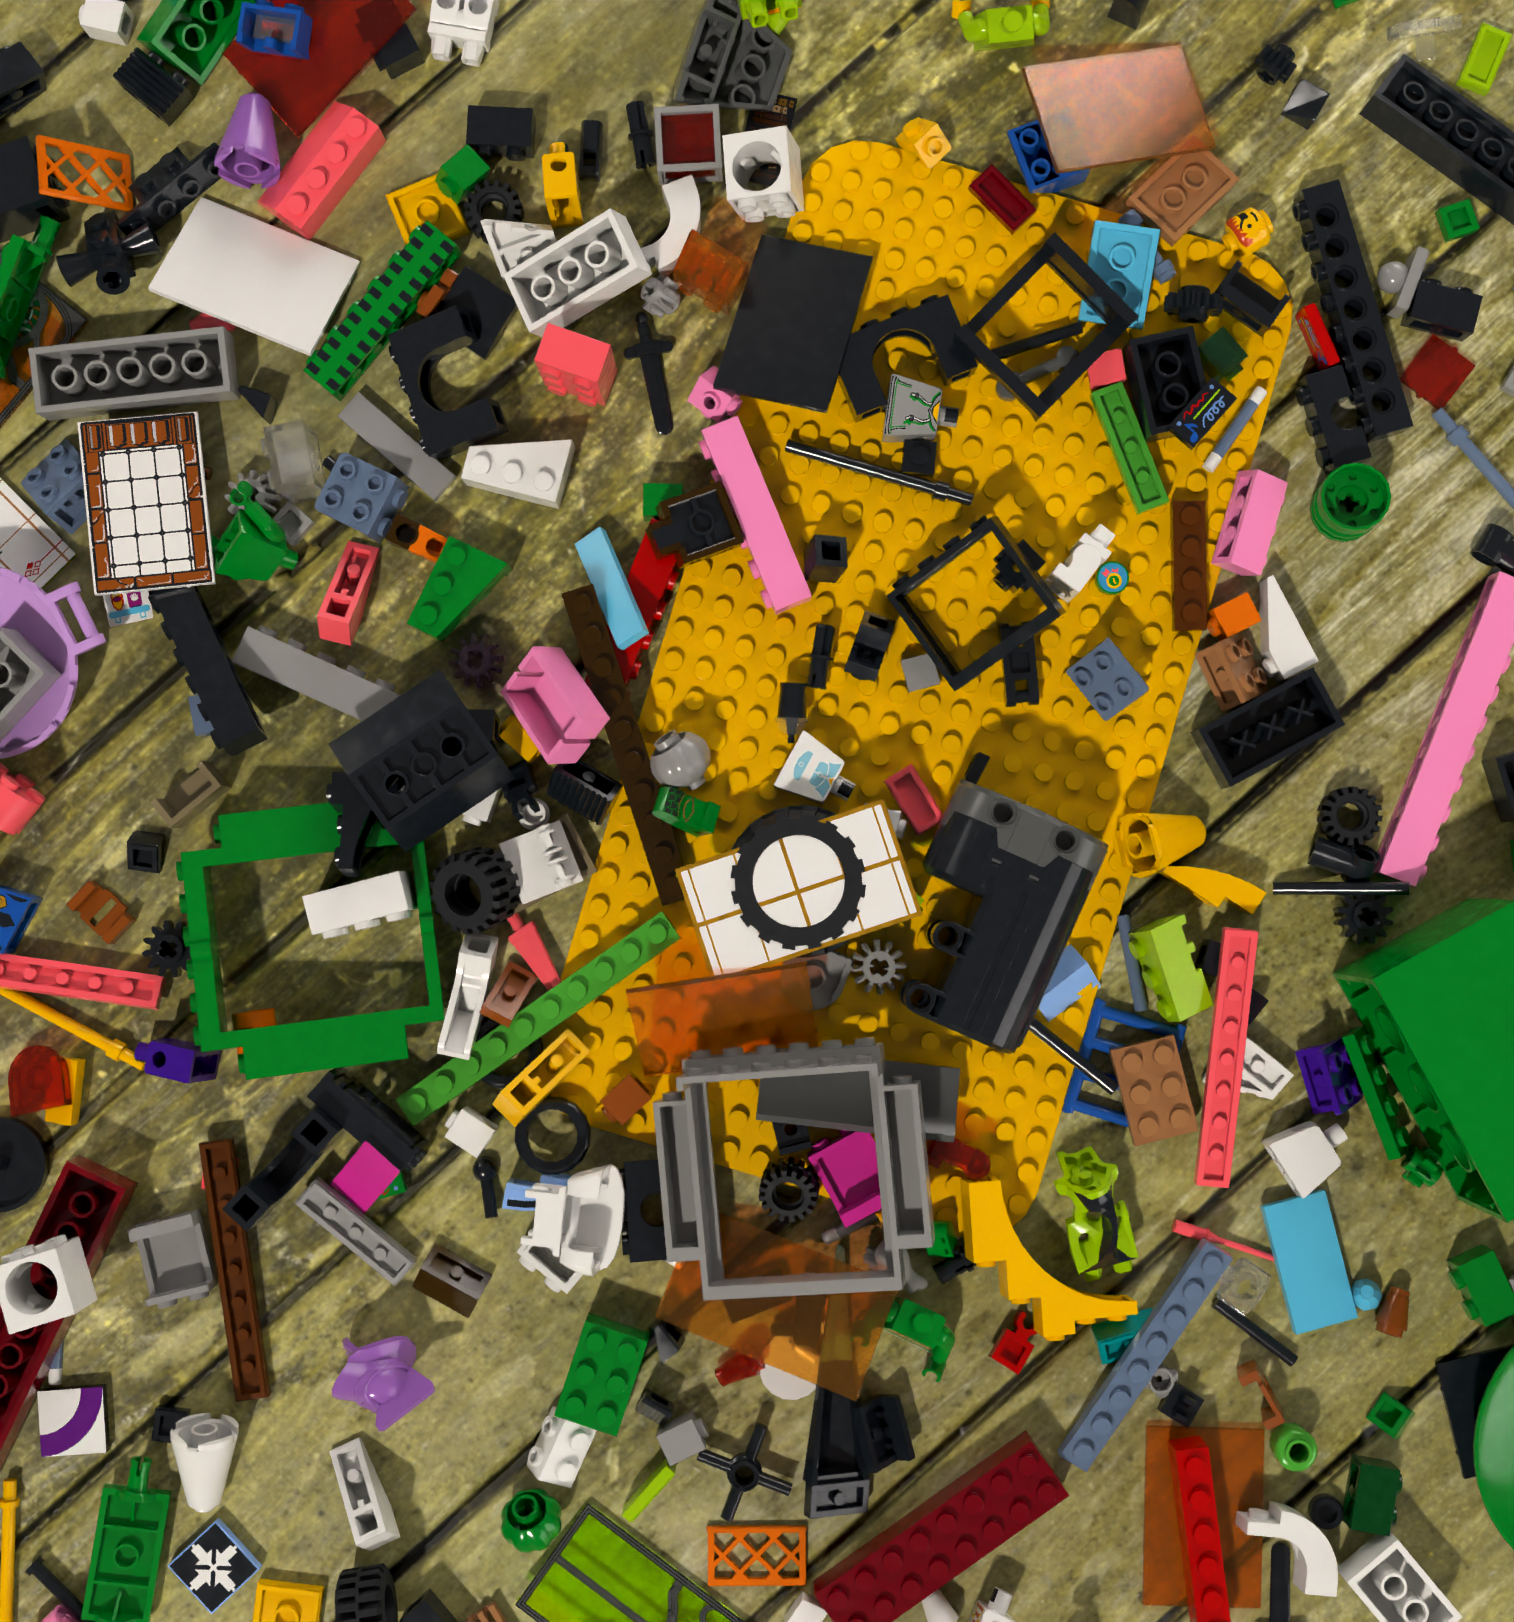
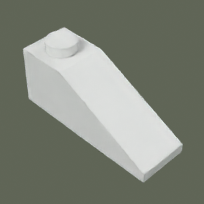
M1274 575L1259 582L1260 617L1262 619L1260 621L1261 655L1264 659L1262 666L1266 674L1278 682L1311 666L1319 660Z
M358 1437L329 1451L355 1545L372 1551L400 1538L391 1504L362 1439Z

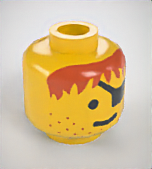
M1250 207L1226 221V234L1222 236V240L1230 253L1236 251L1240 256L1246 257L1269 244L1270 234L1274 231L1273 225L1264 210L1258 211Z

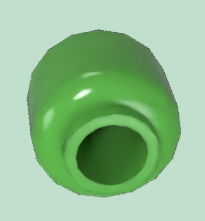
M1283 1423L1272 1431L1269 1439V1448L1273 1457L1284 1468L1290 1471H1303L1315 1462L1317 1444L1309 1432L1301 1425Z

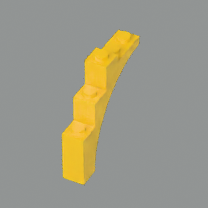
M982 1176L979 1179L960 1178L965 1257L971 1262L976 1263L977 1267L996 1266V1261H998L1000 1294L1006 1299L1011 1300L1012 1304H1027L1031 1302L1030 1298H1032L1034 1331L1045 1337V1340L1061 1341L1065 1339V1335L1075 1334V1321L1077 1324L1083 1325L1093 1324L1096 1322V1318L1106 1317L1109 1321L1127 1320V1315L1138 1314L1137 1301L1128 1295H1104L1078 1290L1059 1282L1045 1272L1023 1247L1012 1227L1003 1199L1001 1180L994 1176Z

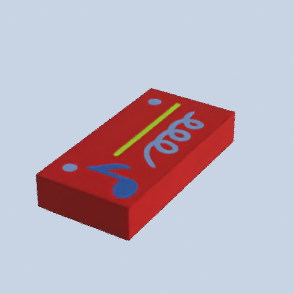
M1314 303L1304 306L1295 315V318L1319 371L1332 368L1340 362V358L1319 310Z

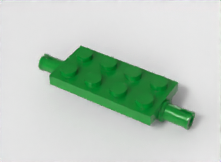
M40 216L32 242L12 234L10 242L2 250V262L0 265V379L3 380L5 379L7 371L5 368L45 265L47 262L49 263L53 256L51 249L62 226L59 222L46 216Z
M134 1456L130 1459L131 1464L127 1486L105 1483L103 1487L81 1620L95 1622H150L172 1491L147 1487L152 1459L149 1457H144V1462L141 1463V1470L139 1468L142 1456Z

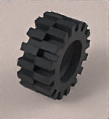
M495 179L494 184H490L489 180L483 181L485 186L480 187L479 184L473 186L475 192L469 191L466 195L468 202L464 201V215L471 231H473L478 239L481 237L483 242L487 244L489 243L480 222L483 220L482 211L486 204L497 201L506 207V215L502 221L523 222L522 218H524V210L518 193L515 189L512 190L508 183L505 182L504 185H501L500 180Z
M1354 786L1329 792L1330 795L1325 796L1321 800L1324 802L1323 805L1318 806L1317 811H1320L1321 814L1317 817V822L1322 824V827L1319 829L1322 833L1326 832L1327 839L1330 841L1334 840L1342 845L1365 843V840H1371L1374 837L1373 833L1379 831L1380 826L1377 824L1379 821H1382L1383 817L1378 815V811L1382 810L1380 804H1375L1374 801L1377 798L1374 795H1369L1368 790L1358 789V787ZM1347 803L1355 805L1361 813L1359 824L1352 829L1343 827L1338 820L1340 808Z
M789 1157L788 1163H785L784 1159L780 1158L777 1160V1165L771 1162L768 1169L765 1168L758 1197L759 1201H762L764 1211L770 1208L768 1215L774 1217L777 1213L779 1214L778 1220L784 1221L785 1216H789V1221L795 1222L796 1215L802 1220L806 1218V1213L810 1215L813 1212L814 1206L816 1207L820 1183H818L819 1177L817 1173L813 1174L814 1168L811 1165L805 1169V1161L800 1159L799 1163L795 1164L794 1158ZM789 1182L799 1186L802 1192L798 1196L789 1197L781 1194L777 1190V1186L780 1183Z

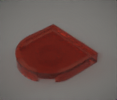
M43 1045L29 1046L18 1053L10 1066L8 1074L11 1117L72 1105L69 1069L64 1057H60L52 1047Z

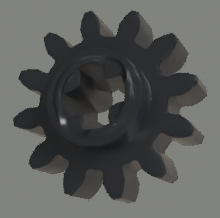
M1187 285L1181 287L1178 293L1168 292V295H1165L1164 312H1167V315H1178L1177 320L1183 323H1204L1209 319V316L1219 317L1223 310L1224 297H1220V293L1210 294V289L1205 286Z
M1348 895L1340 896L1341 901L1345 905L1344 907L1333 908L1336 913L1341 914V919H1337L1333 923L1334 925L1345 927L1340 934L1341 937L1347 938L1353 934V944H1361L1363 937L1367 944H1375L1374 934L1379 937H1387L1386 931L1382 928L1384 925L1391 926L1394 924L1392 920L1386 919V914L1391 913L1394 909L1393 907H1383L1382 904L1387 898L1386 895H1378L1375 898L1374 895H1352L1353 898ZM1362 911H1367L1368 918L1360 921L1358 914H1363Z
M166 920L163 923V928L159 926L151 927L155 937L143 939L146 944L151 945L150 950L142 952L143 956H152L153 958L148 964V968L160 966L159 976L161 977L167 976L170 969L174 978L182 975L181 968L187 971L186 961L191 960L190 946L185 947L183 939V927H186L185 921H179L174 928L172 920ZM169 943H176L178 947L174 950L177 954L170 955L168 950L172 947Z

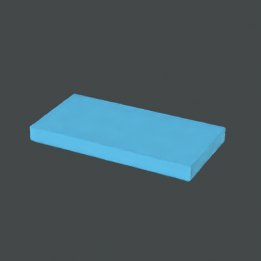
M1319 1189L1312 1191L1305 1198L1297 1195L1260 1205L1292 1332L1298 1335L1358 1318L1326 1191Z

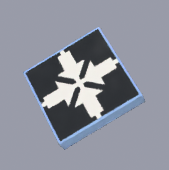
M219 1517L168 1564L170 1570L211 1614L263 1566Z

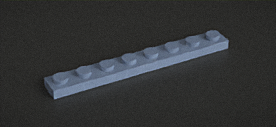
M1205 1238L1201 1239L1057 1449L1060 1457L1085 1472L1088 1471L1233 1260V1257L1228 1252Z

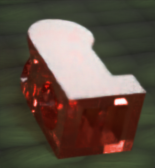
M955 1138L953 1143L933 1140L927 1152L929 1165L939 1169L942 1161H945L962 1169L965 1175L971 1179H982L990 1171V1160L984 1151L958 1138Z

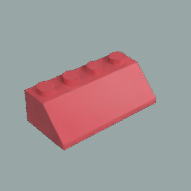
M334 101L283 167L278 182L266 189L257 201L258 204L310 241L385 144L386 139L380 127L355 108Z

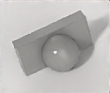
M1418 246L1407 257L1405 265L1398 261H1391L1385 263L1377 273L1379 288L1385 293H1394L1386 314L1387 316L1397 319L1409 309L1430 253L1428 249Z

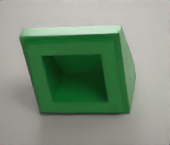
M1384 1391L1366 1418L1397 1440L1414 1417L1415 1412Z

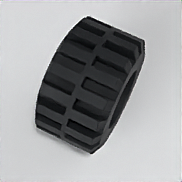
M474 847L448 856V858L443 859L439 863L440 867L434 869L432 875L435 879L430 881L429 887L433 889V893L430 894L431 901H435L436 907L433 909L436 914L440 913L442 915L441 921L445 925L451 924V930L455 932L462 930V933L466 935L481 933L502 924L514 914L513 908L517 907L520 901L516 898V895L521 893L520 886H516V880H519L517 873L513 874L511 871L513 867L511 862L503 860L504 855L502 853H494L493 849L489 847L483 849L482 847ZM470 877L477 883L480 889L481 903L477 902L471 894L469 888Z
M384 1563L342 1570L335 1590L336 1622H398L395 1586L392 1575Z

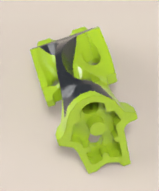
M1091 1146L1084 1147L1076 1153L1056 1152L1063 1177L1055 1180L1054 1186L1060 1195H1065L1072 1199V1217L1065 1219L1069 1253L1078 1274L1083 1273L1086 1281L1091 1282L1099 1280L1103 1276L1101 1268L1112 1265L1114 1271L1118 1273L1131 1271L1132 1260L1138 1258V1252L1125 1202L1123 1200L1118 1201L1117 1205H1114L1113 1202L1114 1182L1117 1180L1119 1173L1117 1165L1103 1162ZM1087 1212H1099L1101 1215L1099 1218H1096ZM1117 1217L1120 1220L1119 1226L1117 1224ZM1081 1234H1088V1238L1079 1240Z

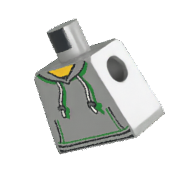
M892 374L889 383L881 442H904V439L933 441L936 436L937 425L956 428L959 408L940 406L942 389Z

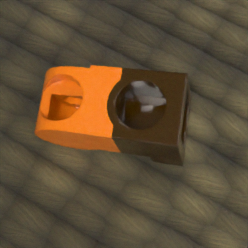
M397 513L385 540L395 547L414 555H419L436 564L447 538Z

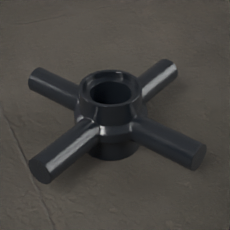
M756 1423L746 1451L735 1455L732 1459L706 1449L698 1453L697 1461L727 1472V1478L732 1487L721 1513V1517L727 1521H733L743 1493L754 1489L757 1485L789 1496L793 1483L762 1472L757 1456L768 1430V1427L764 1424ZM741 1466H748L753 1470V1474L747 1478H742L735 1471Z

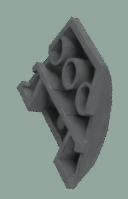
M705 0L695 21L675 79L673 102L696 105L719 104V107L771 112L793 50L766 25L753 28L749 19L742 20L738 2L735 0Z

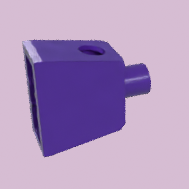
M166 1038L151 1040L150 1043L140 1042L135 1049L134 1057L136 1061L145 1063L144 1071L146 1074L189 1084L216 1079L221 1050L201 1052V1046H195L194 1042Z

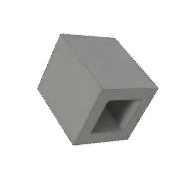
M693 1410L659 1426L656 1434L670 1466L705 1450L706 1437L710 1436L703 1418L697 1419Z

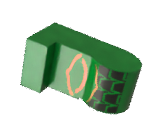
M660 787L652 813L655 817L695 837L713 834L721 806L711 801H701L675 788Z

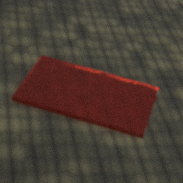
M270 0L269 2L274 3L275 7L284 8L286 3L301 6L304 8V13L313 19L309 43V60L249 51L237 43L236 39L223 52V55L257 93L263 95L271 103V107L279 116V119L296 136L300 137L417 8L409 0ZM262 21L260 36L292 40L294 26Z

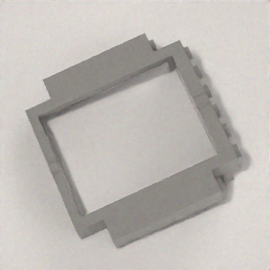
M874 1037L854 1039L855 1044L842 1045L841 1040L821 1041L822 1047H809L808 1042H796L788 1044L789 1048L778 1050H776L775 1044L756 1046L755 1052H743V1047L724 1048L723 1054L711 1055L710 1049L691 1051V1056L682 1060L683 1074L676 1077L677 1091L662 1093V1098L653 1102L667 1262L700 1260L703 1300L903 1290L906 1283L903 1249L933 1247L935 1231L921 1080H912V1075H897L891 1077L892 1082H887L884 1042L875 1043ZM869 1071L887 1270L821 1274L801 1273L797 1275L725 1279L707 1082Z

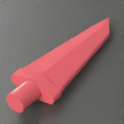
M518 913L507 918V921L514 930V933L508 937V940L514 945L546 989L549 991L562 981L534 921L525 925Z

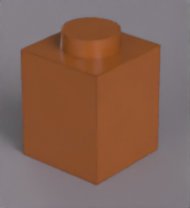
M631 1071L601 1099L600 1102L604 1105L601 1110L611 1122L615 1123L618 1120L623 1126L652 1099L653 1094Z

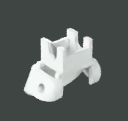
M608 1164L577 1172L568 1178L567 1186L535 1183L532 1189L528 1188L525 1190V1197L536 1198L534 1227L528 1231V1236L523 1235L521 1237L520 1244L553 1248L552 1255L560 1257L561 1264L586 1276L594 1277L599 1270L609 1266L615 1258L620 1245L625 1212L623 1178L616 1166Z

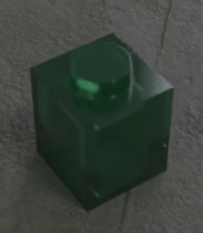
M1224 326L1198 346L1203 370L1210 378L1213 377L1220 382L1225 377L1229 382L1244 369L1241 363L1248 355Z

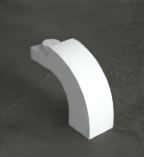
M692 174L662 185L663 198L670 214L669 226L658 241L640 248L650 270L656 267L658 274L664 277L682 266L693 252L699 239L701 206L699 193Z
M1269 1501L1268 1511L1259 1508H1249V1512H1236L1235 1525L1245 1534L1289 1540L1294 1551L1292 1583L1304 1594L1337 1596L1338 1566L1334 1551L1326 1536L1305 1516L1292 1507L1274 1501Z

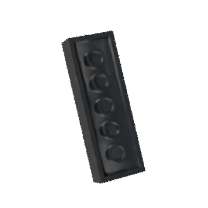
M1403 54L1359 114L1514 225V132L1406 54Z

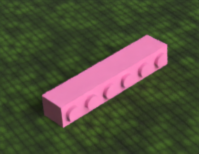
M738 415L701 430L703 440L698 442L704 459L711 458L715 470L710 472L714 483L720 481L734 518H736L744 540L740 546L742 550L748 548L752 560L747 561L753 578H760L764 586V590L760 591L766 609L773 608L775 615L811 601L812 594Z

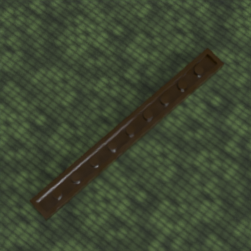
M590 584L562 593L561 595L594 696L610 717L604 727L662 906L683 900L684 896L675 869L683 867L684 864L671 824L655 817L652 813L659 792V786L651 772L650 758L594 585Z

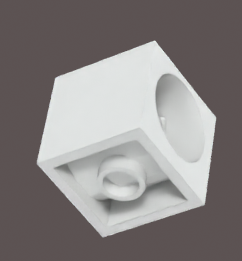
M786 125L722 135L727 201L742 220L755 223L763 221L764 217L776 215L779 218H789L795 216V212L804 211L800 148ZM768 163H777L781 166L777 180L770 187L761 191H751L747 188L751 175L760 166Z
M66 1234L46 1240L45 1243L36 1246L34 1244L27 1245L0 1257L2 1262L0 1263V1305L9 1335L74 1315L98 1300L79 1236L67 1239ZM33 1262L41 1263L53 1272L58 1286L55 1300L41 1296L34 1289L30 1277Z

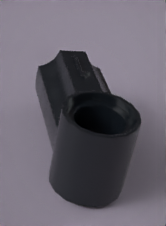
M1488 524L1470 553L1479 562L1492 567L1497 566L1514 577V537L1507 529L1496 524Z
M1317 837L1313 843L1307 864L1339 874L1345 882H1370L1380 860V854L1367 845L1356 844L1351 848Z

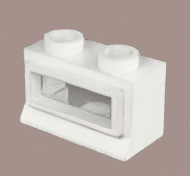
M522 1244L517 1251L521 1255L519 1258L520 1263L531 1272H534L536 1269L546 1276L544 1279L545 1284L556 1293L562 1290L568 1294L583 1275L561 1264L560 1257L552 1255L553 1248Z

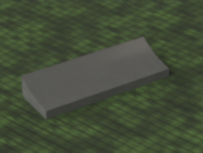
M885 1060L887 1082H892L891 1077L897 1075H912V1080H921L926 1140L953 1143L956 1131L960 1068ZM869 1071L760 1078L756 1120L874 1134Z

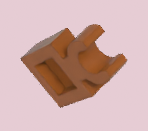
M447 268L437 286L434 284L430 291L426 290L423 292L417 302L418 308L416 310L421 320L438 312L459 274Z

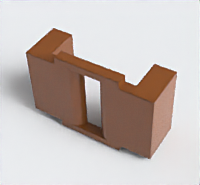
M88 881L66 904L72 911L81 913L79 917L99 936H102L101 938L108 945L115 944L137 921L126 911L128 907L108 888L104 890L96 881ZM112 898L117 904L95 926L90 920Z
M1252 1359L1237 1366V1375L1242 1387L1257 1381L1270 1405L1261 1409L1262 1422L1267 1431L1285 1423L1283 1409L1256 1361Z

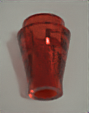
M754 1344L750 1346L743 1345L727 1361L715 1369V1375L719 1383L725 1387L730 1383L760 1375V1370L765 1368V1361L761 1352Z

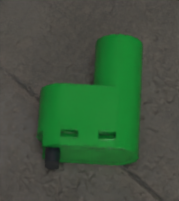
M934 1221L935 1242L933 1247L926 1248L928 1255L931 1257L955 1258L954 1254H960L962 1247L958 1246L952 1222Z

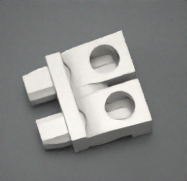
M432 0L427 32L431 39V54L433 58L440 61H450L452 47L462 48V63L479 67L484 52L489 53L490 40L493 34L495 16L498 15L499 0Z
M1099 524L1090 535L1084 533L1070 549L1069 552L1071 554L1064 563L1060 562L1045 579V583L1050 590L1069 603L1082 590L1096 569L1112 553L1107 547L1116 535L1102 524Z

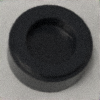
M1317 1494L1310 1500L1308 1505V1514L1311 1520L1322 1529H1333L1343 1519V1507L1331 1494Z

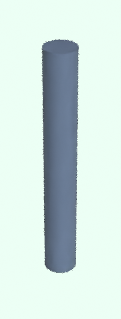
M1129 914L1117 916V923L1135 1012L1148 1010L1139 962L1131 954L1128 943L1131 941L1128 933L1132 932Z

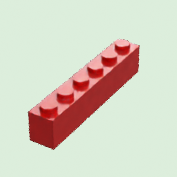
M651 518L649 524L658 522L659 520ZM646 533L627 576V582L649 634L625 650L617 647L607 625L626 687H628L630 679L636 680L640 673L643 662L638 660L642 650H649L655 636V632L651 631L655 619L661 621L667 607V603L663 599L667 590H674L680 574L675 571L678 564L674 555L657 561ZM586 675L584 681L593 693L588 675Z
M1200 1436L1169 1439L1167 1444L1190 1622H1231L1209 1447Z

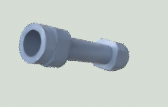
M1132 209L1121 216L1118 222L1120 224L1141 226L1144 220L1135 209ZM1157 250L1152 275L1162 285L1173 278L1177 272L1170 259L1164 260Z

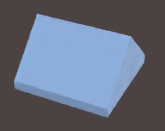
M1071 944L1065 947L1038 1008L1048 1022L1082 996L1077 993L1091 982L1092 988L1098 985V989L1101 987L1088 962Z

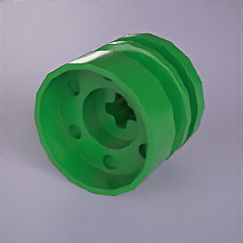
M1356 462L1340 466L1328 475L1312 496L1309 509L1314 526L1319 533L1330 540L1338 542L1358 540L1372 530L1389 510L1391 501L1389 483L1383 474L1371 465ZM1343 501H1346L1347 507L1352 508L1349 512H1346L1345 506H1340Z

